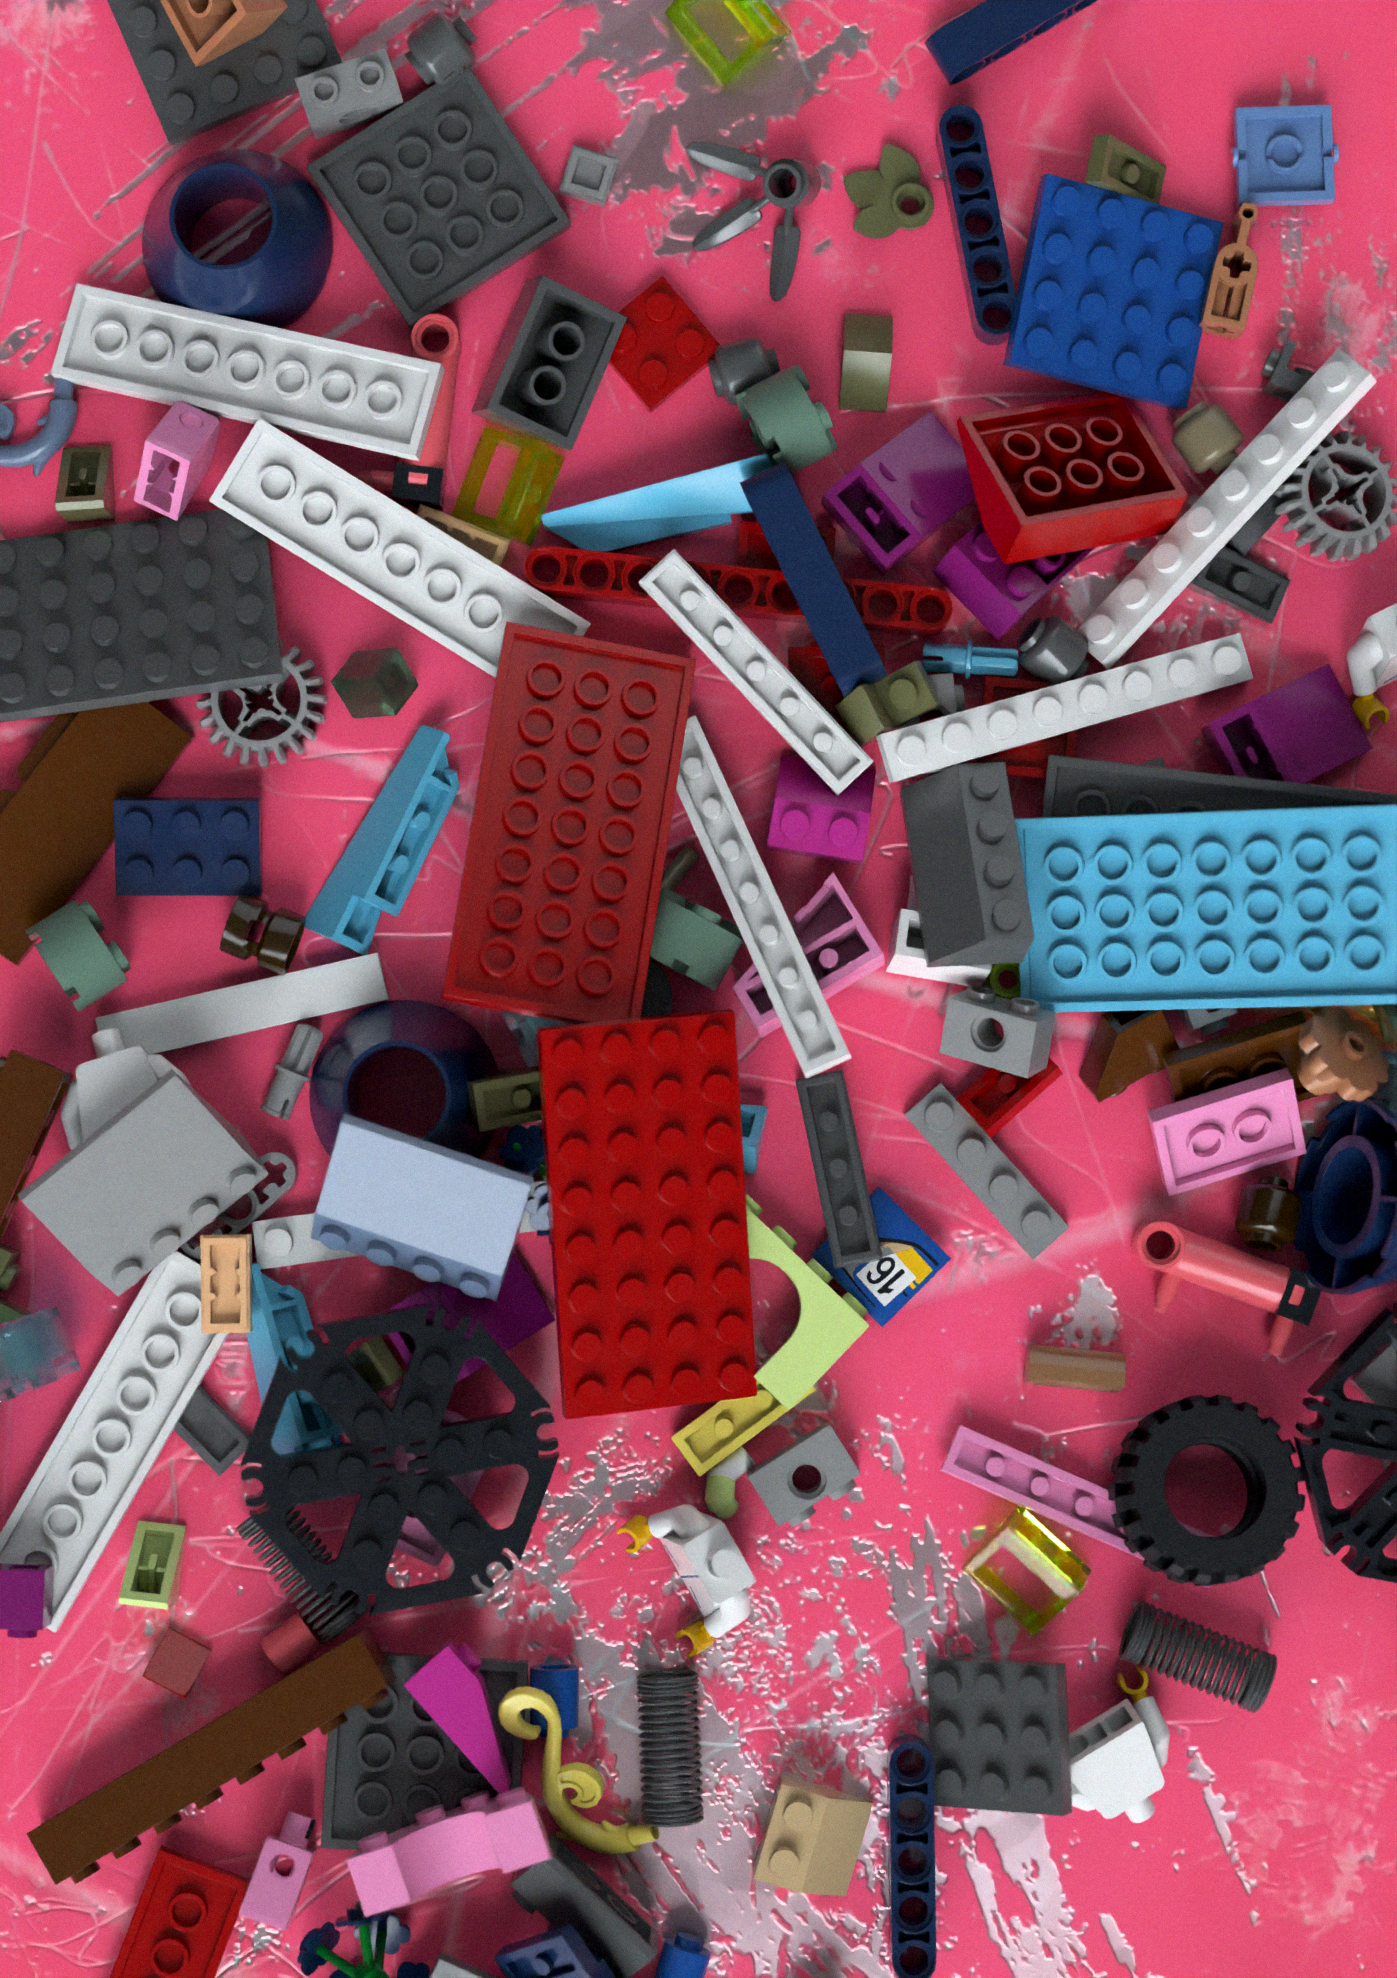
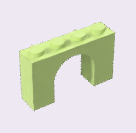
M745 1193L749 1259L764 1260L779 1267L793 1282L799 1298V1316L792 1334L754 1375L784 1407L790 1410L870 1326L863 1319L868 1310L849 1292H846L841 1298L827 1284L833 1277L814 1258L807 1264L792 1251L798 1243L778 1224L770 1230L758 1218L763 1209Z

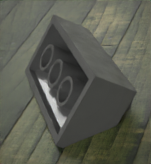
M1005 762L956 764L902 788L900 798L927 968L1023 962L1034 940V932Z

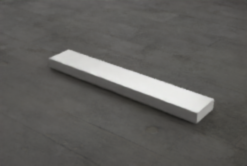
M675 549L639 581V585L837 796L874 762Z
M373 953L286 973L285 975L273 976L96 1017L95 1020L98 1032L105 1029L118 1028L125 1049L142 1046L149 1054H159L387 1001L389 996L379 953Z

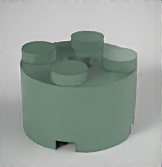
M798 364L790 368L786 367L735 395L736 405L742 420L744 421L752 417L748 421L752 431L750 437L759 454H768L771 466L784 461L791 475L823 459L837 449L835 439L829 430L833 427L831 418L821 401L812 403L806 392L810 390V385Z
M662 887L659 895L650 958L698 984L716 991L744 940L738 926L725 919H722L718 926L721 919L720 915L697 903L694 905L688 902L686 908H684L687 902L686 898Z
M74 899L25 930L31 941L41 937L42 940L34 946L67 996L70 997L78 993L80 997L72 1003L77 1011L80 1012L128 981L124 973L131 970V967L115 941L105 945L98 933L105 928L88 900L78 905Z

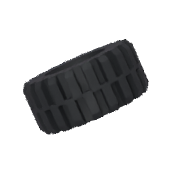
M1203 1394L1190 1396L1176 1402L1174 1401L1148 1414L1138 1422L1139 1425L1133 1431L1127 1433L1120 1445L1123 1449L1120 1455L1114 1457L1110 1472L1115 1474L1114 1484L1108 1485L1109 1500H1115L1117 1513L1112 1514L1116 1529L1122 1527L1128 1538L1123 1542L1130 1552H1138L1144 1558L1143 1565L1154 1573L1161 1571L1167 1574L1168 1580L1180 1584L1194 1583L1195 1586H1212L1239 1581V1579L1259 1573L1265 1569L1264 1565L1268 1562L1277 1560L1286 1550L1283 1545L1285 1541L1295 1537L1300 1526L1295 1521L1296 1513L1303 1511L1306 1495L1298 1494V1483L1305 1481L1302 1466L1294 1467L1290 1455L1297 1451L1290 1439L1282 1441L1276 1432L1281 1427L1271 1417L1265 1419L1257 1415L1258 1408L1246 1401L1237 1404L1232 1402V1397L1224 1395L1204 1397ZM1193 1445H1212L1221 1449L1236 1462L1245 1479L1247 1503L1243 1517L1235 1528L1221 1536L1202 1537L1192 1534L1175 1519L1166 1501L1164 1480L1167 1467L1180 1451Z

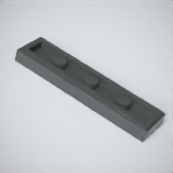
M843 1070L814 1075L809 1078L796 1079L834 1268L837 1270L883 1260Z

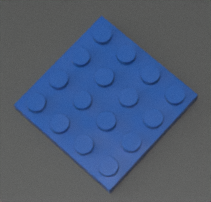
M1047 173L1040 177L1003 365L1176 411L1187 409L1203 329L1199 327V321L1211 267L1218 252L1223 222Z

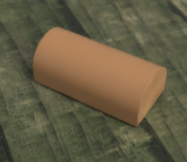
M1037 1344L1027 1345L1023 1372V1382L1025 1384L1117 1393L1125 1388V1353Z

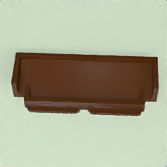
M148 702L58 714L20 763L18 775L24 781L17 793L11 790L0 791V954L13 964L19 966L40 939L38 937L31 941L25 930L66 905L114 843L113 800L116 797H149L193 741L194 737Z

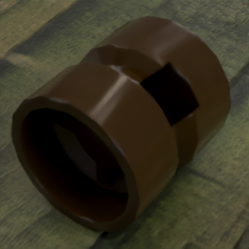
M241 893L225 925L220 942V951L245 961L251 956L257 957L260 967L285 975L295 957L303 936L306 916L282 907L272 912L269 910L268 902ZM259 922L266 924L260 942L252 939Z

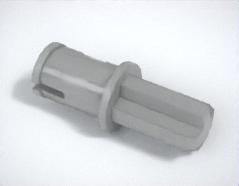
M308 1024L297 1025L282 1062H276L274 1065L277 1072L264 1103L260 1107L261 1110L278 1118L280 1115V1118L284 1120L290 1119V1114L304 1082H310L311 1077L308 1075V1071L323 1039V1032Z

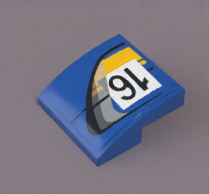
M878 1186L870 1194L883 1260L836 1270L828 1237L810 1255L847 1292L857 1299L883 1327L951 1258Z

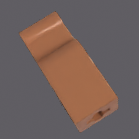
M1244 202L1231 224L1234 231L1232 244L1226 245L1221 249L1212 264L1199 321V327L1203 328V333L1238 340L1245 330L1258 272L1256 253L1246 245L1250 227L1258 215L1255 204ZM1229 262L1237 264L1236 269L1240 273L1238 278L1230 277V268L1226 267Z

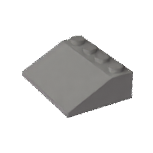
M171 1069L17 1195L71 1254L97 1280L119 1297L164 1259L176 1252L180 1246L206 1225L213 1222L217 1216L239 1198L250 1192L255 1185L269 1175V1172L246 1137Z

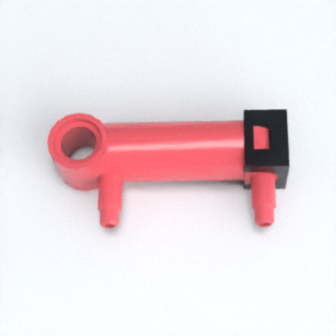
M428 314L420 318L413 327L411 333V354L391 352L441 363L445 369L420 461L399 457L398 464H395V472L361 470L358 472L357 478L374 489L392 491L393 501L401 506L419 508L420 504L432 509L443 511L447 482L445 474L458 362L462 352L459 332L453 321L441 314ZM434 333L445 334L450 339L448 346L443 351L436 353L426 350L424 343L430 335Z
M1159 1220L1146 1221L1138 1226L1132 1235L1131 1247L1137 1260L1147 1267L1163 1272L1155 1294L1156 1300L1153 1305L1155 1311L1163 1314L1168 1312L1170 1304L1176 1296L1181 1279L1276 1314L1267 1347V1352L1273 1355L1280 1356L1295 1322L1309 1326L1322 1290L1317 1288L1307 1278L1305 1272L1273 1262L1176 1226L1170 1222ZM1156 1231L1164 1232L1170 1241L1168 1252L1160 1258L1150 1256L1146 1248L1148 1237Z

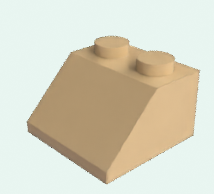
M780 1773L753 1863V1879L799 1893L846 1897L873 1801Z

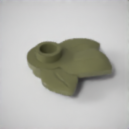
M891 144L884 145L879 171H859L844 177L843 183L850 201L862 210L854 222L853 229L865 237L882 239L889 237L900 228L903 230H916L926 225L932 217L934 199L931 192L924 185L920 184L919 164L910 154ZM906 200H912L917 203L919 210L914 214H906L901 209V204Z

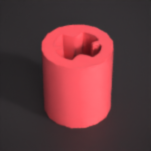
M302 1611L297 1612L260 1641L268 1658L285 1676L326 1646V1644H322V1640H319V1636H316L318 1629L311 1630L314 1623H306L308 1617L301 1616Z

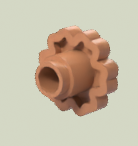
M1325 1006L1300 1026L1301 1036L1298 1043L1305 1054L1302 1056L1301 1063L1297 1067V1075L1302 1085L1312 1094L1321 1096L1325 1093L1331 1094L1337 1091L1344 1100L1362 1102L1388 1081L1389 1063L1378 1052L1381 1047L1379 1038L1371 1032L1364 1021L1360 1019L1353 1021L1345 1009L1340 1007L1334 1009L1333 1007Z

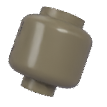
M1202 401L1173 423L1177 430L1172 435V443L1195 473H1204L1212 469L1218 475L1226 470L1238 457L1235 450L1242 444L1243 434L1220 404L1207 406Z

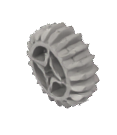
M1340 431L1334 437L1329 433L1283 482L1284 484L1280 485L1273 495L1283 499L1284 503L1277 506L1274 513L1287 515L1289 519L1283 525V532H1291L1295 529L1299 534L1296 537L1294 546L1302 547L1309 542L1311 543L1310 557H1318L1325 552L1328 562H1336L1342 556H1344L1346 561H1352L1360 557L1361 552L1369 554L1375 551L1378 546L1377 542L1382 543L1390 537L1392 533L1388 527L1397 524V513L1393 510L1397 508V495L1392 491L1397 488V478H1390L1387 472L1392 469L1395 461L1389 460L1382 463L1378 459L1382 446H1374L1367 450L1366 436H1358L1351 442L1348 431ZM1339 464L1350 469L1355 475L1345 473ZM1309 482L1314 491V498L1312 503L1310 502L1308 493ZM1346 488L1350 489L1349 493L1342 496V500H1336L1330 505L1326 504V501L1334 497V493L1337 491L1340 493ZM1364 491H1366L1367 495V510L1363 503ZM1319 517H1326L1332 520L1338 529L1343 528L1344 531L1327 525Z
M281 639L284 682L231 689V691L241 697L243 702V709L237 718L240 722L234 731L230 727L225 715L224 702L227 690L210 692L211 698H201L196 701L197 708L205 711L212 710L211 714L199 720L201 727H218L211 733L208 740L213 745H217L228 739L222 751V754L228 758L234 756L238 749L242 748L240 763L245 766L251 763L254 753H258L259 765L262 768H268L271 752H275L280 764L288 763V756L284 748L291 746L293 751L301 756L305 753L304 747L297 741L303 734L313 742L318 738V735L307 727L309 722L324 724L326 720L324 715L313 711V707L327 705L328 698L322 694H312V691L321 688L325 682L321 676L306 678L313 672L316 665L309 659L297 666L296 664L301 657L302 651L296 646L291 648L284 657V642ZM290 674L295 678L300 691V708L297 716L284 708L281 702L282 693L286 688L284 683ZM243 690L262 697L267 695L268 692H272L273 695L268 697V699L281 715H277L270 709L267 711L263 708L258 709L256 713L252 712V709L257 706L251 702L252 699ZM268 721L277 722L288 728L282 734L268 740L247 739L251 731L256 732L263 723Z

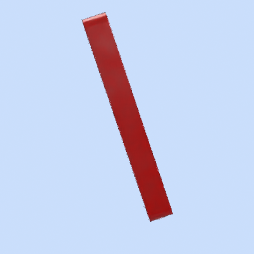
M554 546L538 547L526 558L524 567L529 585L548 597L661 608L647 592L640 593L633 590L629 585V580L637 571H651L663 558ZM545 560L556 562L561 570L555 580L544 583L534 577L535 567L540 562ZM686 561L738 617L807 624L798 604L791 608H783L777 605L773 599L772 594L776 588L788 585L782 571ZM593 565L603 567L609 574L607 581L600 587L592 588L587 586L581 580L582 573L586 568ZM841 577L868 631L925 637L935 636L944 630L953 612L952 601L942 589L931 586ZM732 581H744L750 586L752 595L748 600L742 603H735L727 598L724 590ZM881 595L888 597L895 606V612L887 618H879L873 615L868 604L873 597ZM929 600L936 602L942 610L941 620L936 623L922 621L916 609L919 603Z

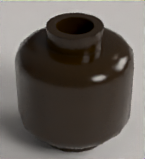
M1263 1176L1260 1177L1259 1183L1249 1184L1241 1189L1235 1219V1230L1244 1237V1243L1247 1246L1263 1251H1280L1283 1245L1295 1240L1302 1199L1296 1192L1288 1188L1289 1183L1286 1180L1278 1177Z

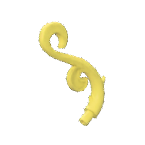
M531 1686L517 1687L506 1693L500 1701L498 1716L501 1725L510 1734L526 1740H534L540 1734L541 1727L539 1725H532L521 1716V1711L524 1709L533 1708L538 1710L547 1720L541 1785L548 1811L562 1829L556 1832L557 1838L578 1843L598 1853L611 1855L638 1851L641 1844L659 1838L658 1827L648 1826L644 1823L635 1826L632 1822L615 1826L606 1820L599 1824L582 1816L571 1804L580 1808H590L597 1805L605 1789L603 1778L597 1770L585 1763L574 1762L561 1766V1718L557 1705L549 1694ZM568 1787L576 1790L572 1795L571 1803L566 1796L565 1788Z

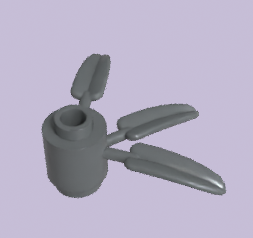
M705 142L689 144L685 148L686 153L690 158L705 166L748 182L756 180L757 175L763 177V190L765 193L757 201L750 197L745 198L705 227L693 241V248L695 250L706 251L715 248L743 233L762 219L760 209L770 202L778 207L785 208L784 224L778 225L775 229L770 270V296L775 302L780 301L786 296L791 285L800 245L801 230L799 227L792 226L794 209L807 206L817 198L821 189V177L818 169L811 162L800 158L780 159L773 162L766 169L760 167V157L745 151ZM794 176L796 178L795 190L792 187V179Z

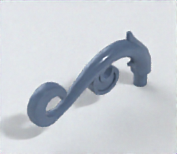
M54 378V400L49 401V412L47 415L37 420V425L43 426V428L35 437L17 445H0V467H25L33 464V475H40L46 463L68 441L75 427L78 402L73 401L72 382L62 378ZM0 403V438L7 441L16 430V416L7 405Z

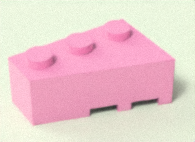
M832 872L823 883V887L805 907L798 911L791 922L825 1000L885 965L882 950L834 872ZM753 963L732 988L759 1036L763 1038L781 1027L782 1024Z

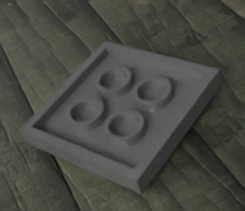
M935 1656L927 1659L931 1755L934 1765V1806L1065 1816L1072 1813L1066 1663Z

